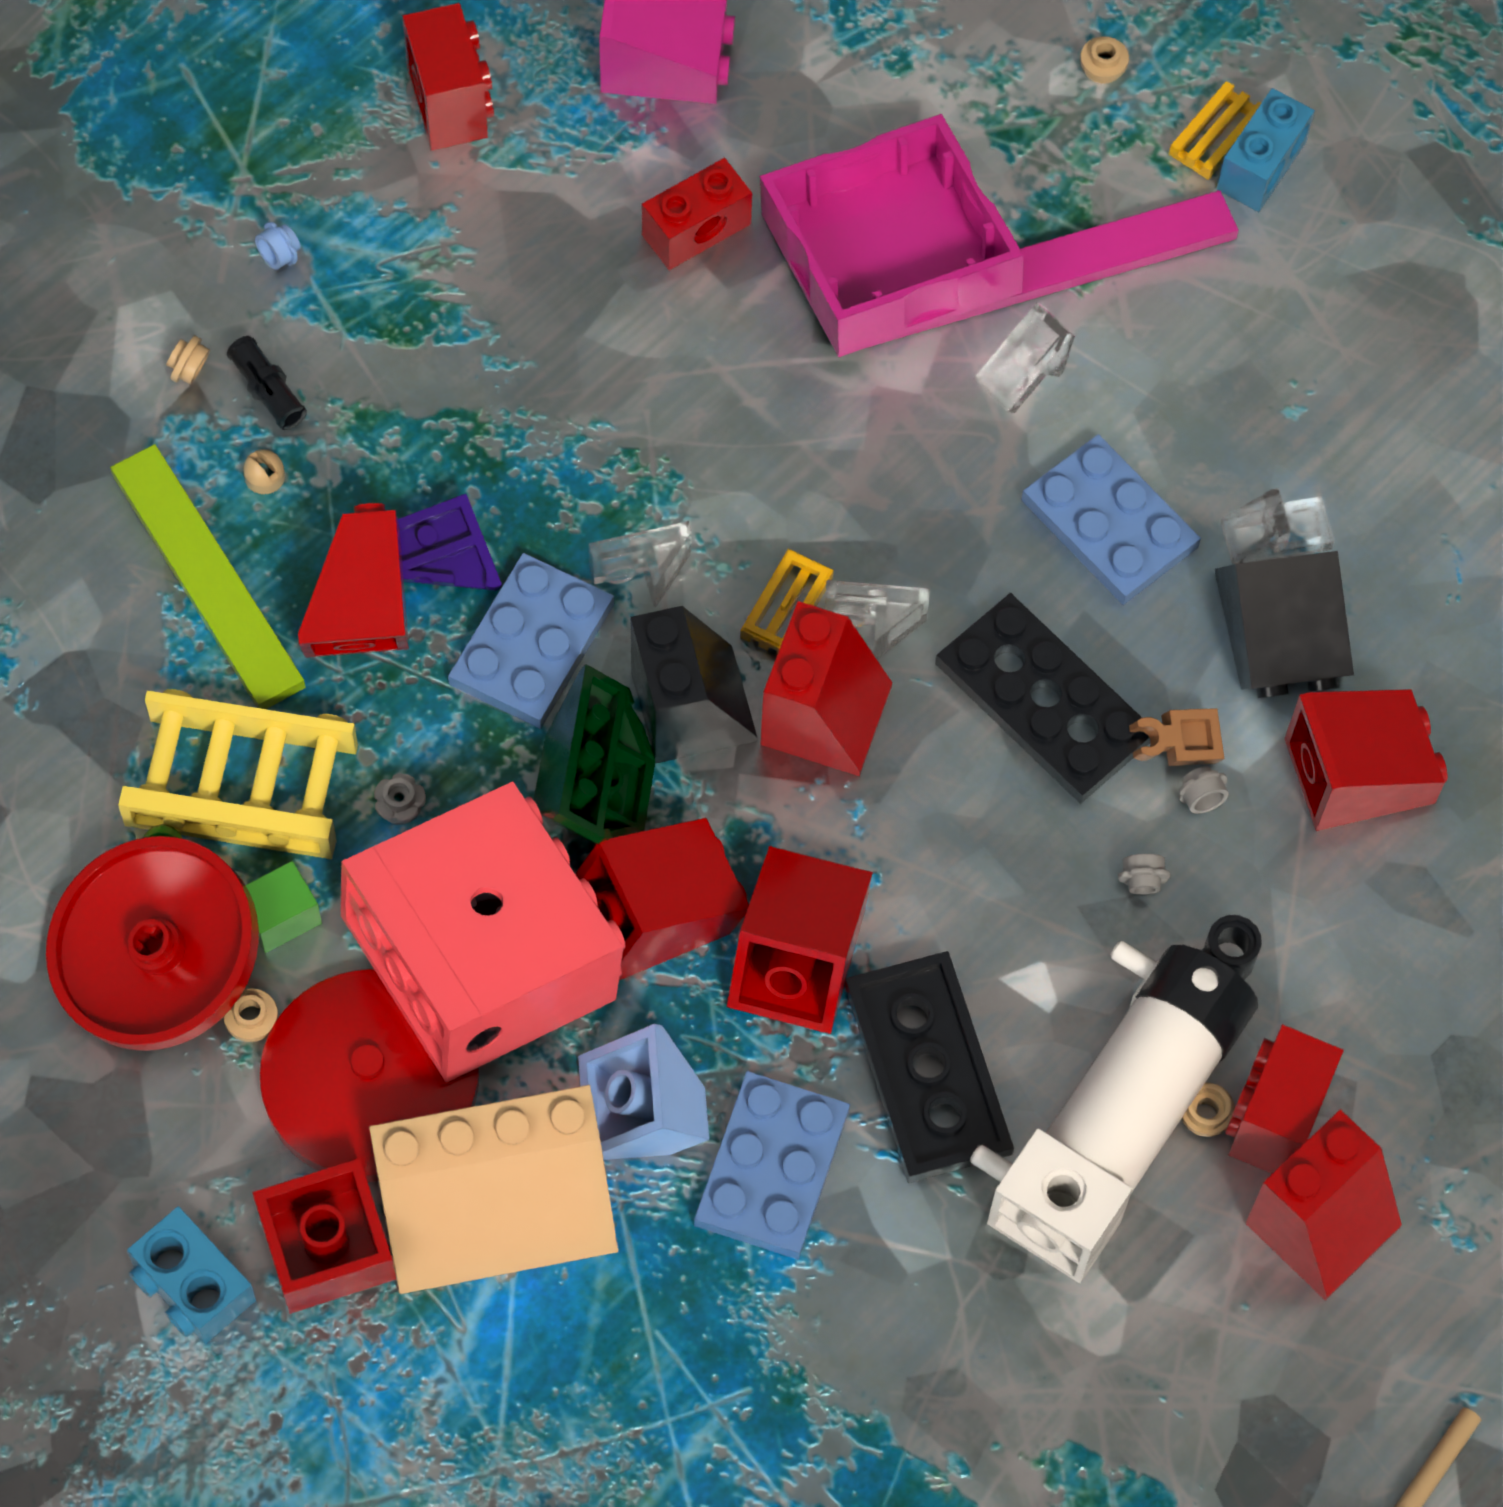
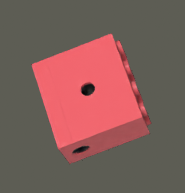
M513 781L341 861V918L446 1083L616 1000L619 976L622 975V954L625 949L623 934L613 920H605L597 908L598 902L593 888L586 879L582 878L579 880L570 867V859L565 846L559 838L554 837L551 839L543 827L542 815L537 804L529 796L524 798Z

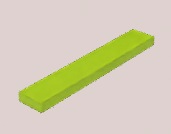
M156 444L111 466L113 478L256 707L268 709L305 689L303 677Z

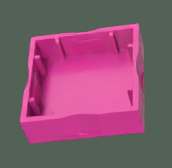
M942 114L883 133L852 149L822 154L760 176L761 214L838 357L1022 293L1024 255L995 205L983 194L977 185L970 162Z

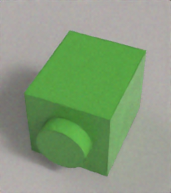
M293 861L246 885L255 905L258 917L259 944L265 954L322 924L318 903Z

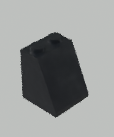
M1338 551L1233 564L1215 569L1217 586L1241 690L1256 688L1257 697L1265 698L1289 694L1288 684L1307 682L1308 691L1339 688L1338 677L1354 675Z
M683 606L630 617L631 673L656 764L757 741L756 730L733 647L730 643Z

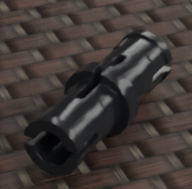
M243 336L233 342L227 350V357L230 361L232 360L247 380V390L254 400L263 402L282 430H289L300 424L307 415V409L304 405L302 406L286 385V375L282 369L270 363L258 347L256 340L251 336Z

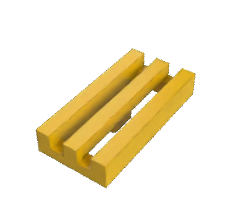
M1228 81L1221 86L1170 145V156L1207 180L1223 164L1224 157L1261 105L1259 101L1255 105L1249 102L1250 95L1243 91L1239 95L1233 91L1234 85ZM1226 103L1230 106L1189 153L1185 151ZM1239 112L1246 115L1205 163L1199 160Z
M787 549L742 626L740 638L748 642L751 639L758 641V647L767 651L769 648H772L778 654L784 636L781 638L777 634L811 575L814 574L818 577L803 603L817 607L833 579L834 570ZM793 566L801 568L767 629L764 630L758 627Z

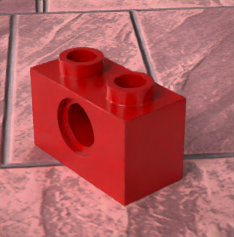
M724 157L642 203V236L670 271L751 225L752 192Z

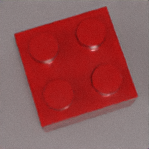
M460 3L402 15L408 74L431 151L488 138L487 118L494 117V109L489 92L492 89V81L486 60H479L477 50L480 49V41L474 20L465 21Z
M1283 1024L1280 1027L1275 1042L1264 1038L1225 1134L1235 1138L1228 1156L1273 1174L1308 1140L1344 1049Z
M360 1158L252 1192L289 1314L397 1280L392 1256Z

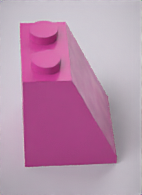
M604 0L599 36L601 93L716 104L718 86H728L730 56H722L723 46L733 45L735 16L727 15V0Z

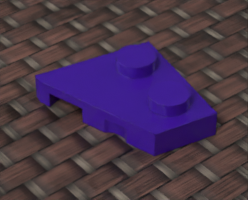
M467 494L398 519L404 582L494 591L502 588V583Z

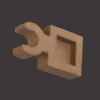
M1217 708L1169 710L1161 715L1162 723L1155 718L1144 717L1129 726L1130 732L1141 731L1146 733L1151 742L1150 747H1140L1133 752V758L1136 760L1147 761L1163 751L1167 753L1168 766L1217 764L1225 759Z

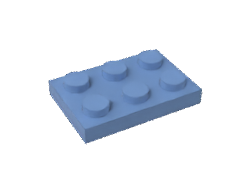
M1099 434L1022 492L1021 501L1122 605H1125L1199 548L1201 538Z
M523 553L448 676L449 685L541 729L613 608L614 595Z
M747 1071L696 1213L694 1226L799 1260L850 1111V1104Z

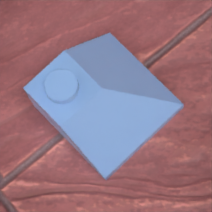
M652 1024L578 1056L580 1087L590 1085L603 1160L672 1155L709 1140L705 1087L662 1025Z

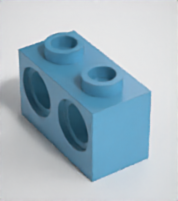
M1272 88L1224 157L1217 190L1260 212L1306 144L1315 110Z
M179 1206L127 1249L134 1267L128 1272L130 1277L149 1298L158 1293L170 1306L165 1311V1315L186 1338L194 1332L206 1345L256 1302L252 1285ZM168 1250H177L184 1254L181 1262L173 1268L162 1269L155 1265L158 1257ZM213 1289L220 1293L218 1301L209 1308L199 1309L191 1305L194 1296L202 1290Z

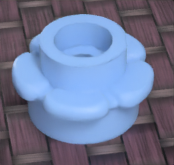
M267 222L264 225L265 230L255 237V243L260 255L270 267L276 270L286 264L289 266L295 264L298 260L297 251L300 250V243L296 234L285 224L277 227L274 222Z

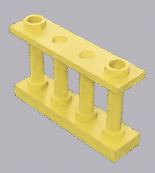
M167 689L163 693L147 690L145 703L150 721L160 723L146 783L140 785L139 788L122 787L118 806L124 826L149 830L153 826L164 824L174 827L183 836L319 858H333L336 845L333 819H327L322 812L336 752L356 755L358 742L354 723H348L344 718L332 714H321L318 717L198 699L176 689ZM181 727L212 732L198 791L191 794V797L172 794L166 789ZM233 735L264 740L250 800L244 802L243 805L222 802L218 798ZM285 743L315 748L302 808L295 813L277 811L270 806Z

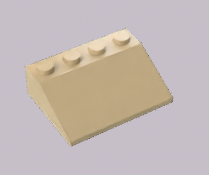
M590 1085L369 1126L400 1294L619 1252Z

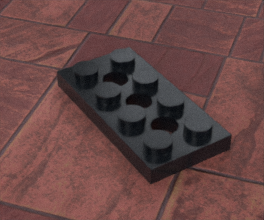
M1009 593L936 655L935 664L1080 804L1133 759L1134 751L1151 743L1146 733L1141 731L1130 732L1129 726L1142 717L1012 593ZM1011 653L1021 659L1023 667L1015 672H1005L996 665L995 659L1001 654ZM1039 688H1049L1056 692L1060 701L1054 706L1042 707L1033 701L1031 693ZM1075 723H1086L1094 729L1096 737L1089 742H1078L1071 738L1067 729Z
M949 951L845 978L844 986L907 1182L912 1183L974 1166L971 1164L970 1158L979 1145L986 1146L1001 1157L1013 1155L1014 1146ZM906 1006H917L926 1013L928 1020L919 1028H908L898 1020L897 1013L899 1010ZM921 1055H934L940 1059L944 1070L936 1077H923L915 1071L913 1062ZM938 1104H949L958 1111L960 1120L952 1127H940L931 1120L929 1112Z

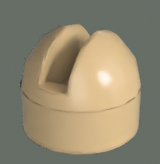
M258 449L246 458L243 474L245 483L250 490L258 494H270L277 491L283 485L285 480L284 465L276 453L269 449ZM265 463L274 473L268 476L259 464Z

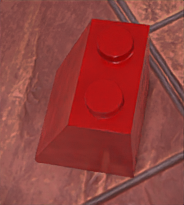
M366 503L354 506V513L342 514L298 632L299 645L305 658L409 650L400 528L396 510L386 511L385 504Z
M797 601L763 691L760 745L860 777L892 689V681L848 616Z
M1412 689L1308 692L1299 695L1284 739L1316 831L1436 804L1444 783L1448 779L1447 767L1440 752L1434 753L1429 739L1431 725L1428 713L1424 706H1417Z
M707 818L602 841L595 845L575 873L579 880L582 878L586 879L593 888L598 902L597 908L605 920H613L623 934L625 949L622 954V975L619 976V981L730 935L746 915L749 906L745 889L737 881L725 856L723 844L715 836Z
M769 846L740 929L727 1007L831 1034L843 993L845 978L848 975L864 917L873 872Z
M1341 1109L1263 1182L1245 1223L1325 1301L1402 1226L1382 1148Z

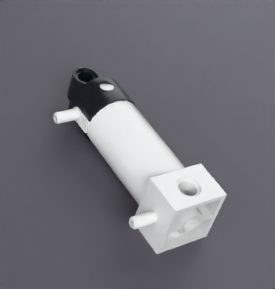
M1227 915L1219 918L1211 926L1202 950L1186 945H1171L1157 962L1124 941H1119L1110 954L1111 959L1144 980L1132 997L1131 1007L1046 1132L1038 1128L1036 1129L1013 1164L984 1145H979L970 1158L971 1164L1000 1182L995 1190L987 1222L989 1226L1079 1284L1082 1282L1120 1225L1131 1193L1216 1065L1226 1057L1258 1009V999L1250 985L1245 981L1253 970L1262 946L1261 934L1251 920L1240 915ZM1223 943L1235 944L1242 949L1244 955L1231 957L1221 951L1219 945Z

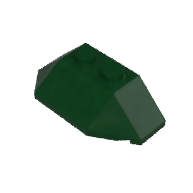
M587 664L579 671L545 735L533 800L543 817L581 837L599 844L610 838L645 831L656 760L644 726L632 708L635 701L630 688Z

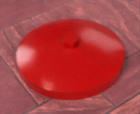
M156 836L132 840L120 844L95 858L80 871L64 891L53 913L47 935L46 962L49 980L59 1003L66 1013L78 1025L98 1039L130 1050L148 1051L173 1047L185 1043L210 1029L228 1013L240 998L253 972L259 945L258 917L250 892L242 879L223 859L211 850L198 843L176 837Z
M374 969L355 970L329 977L313 985L295 998L281 1013L264 1045L260 1064V1088L263 1103L275 1133L283 1144L302 1162L320 1171L360 1158L367 1182H378L369 1126L474 1107L479 1089V1068L446 1083Z

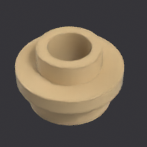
M1106 36L1089 40L1083 46L1080 56V64L1087 77L1100 84H1108L1117 80L1124 74L1129 62V54L1126 47L1117 39ZM1099 56H1108L1110 59H1102Z
M194 335L189 343L180 339L166 364L174 369L170 377L174 382L178 383L181 379L191 385L198 376L210 353V349L201 345V338Z
M244 989L240 998L223 1019L228 1032L233 1037L244 1042H256L269 1035L278 1019V1009L275 1001L268 993L259 989ZM247 1007H256L260 1010L259 1015L253 1020H245L240 1016L241 1012Z
M1206 1082L1181 1119L1191 1132L1199 1136H1217L1227 1130L1235 1110L1233 1099L1223 1087ZM1202 1104H1208L1215 1109L1216 1116L1210 1119L1203 1118L1197 1112V1107Z

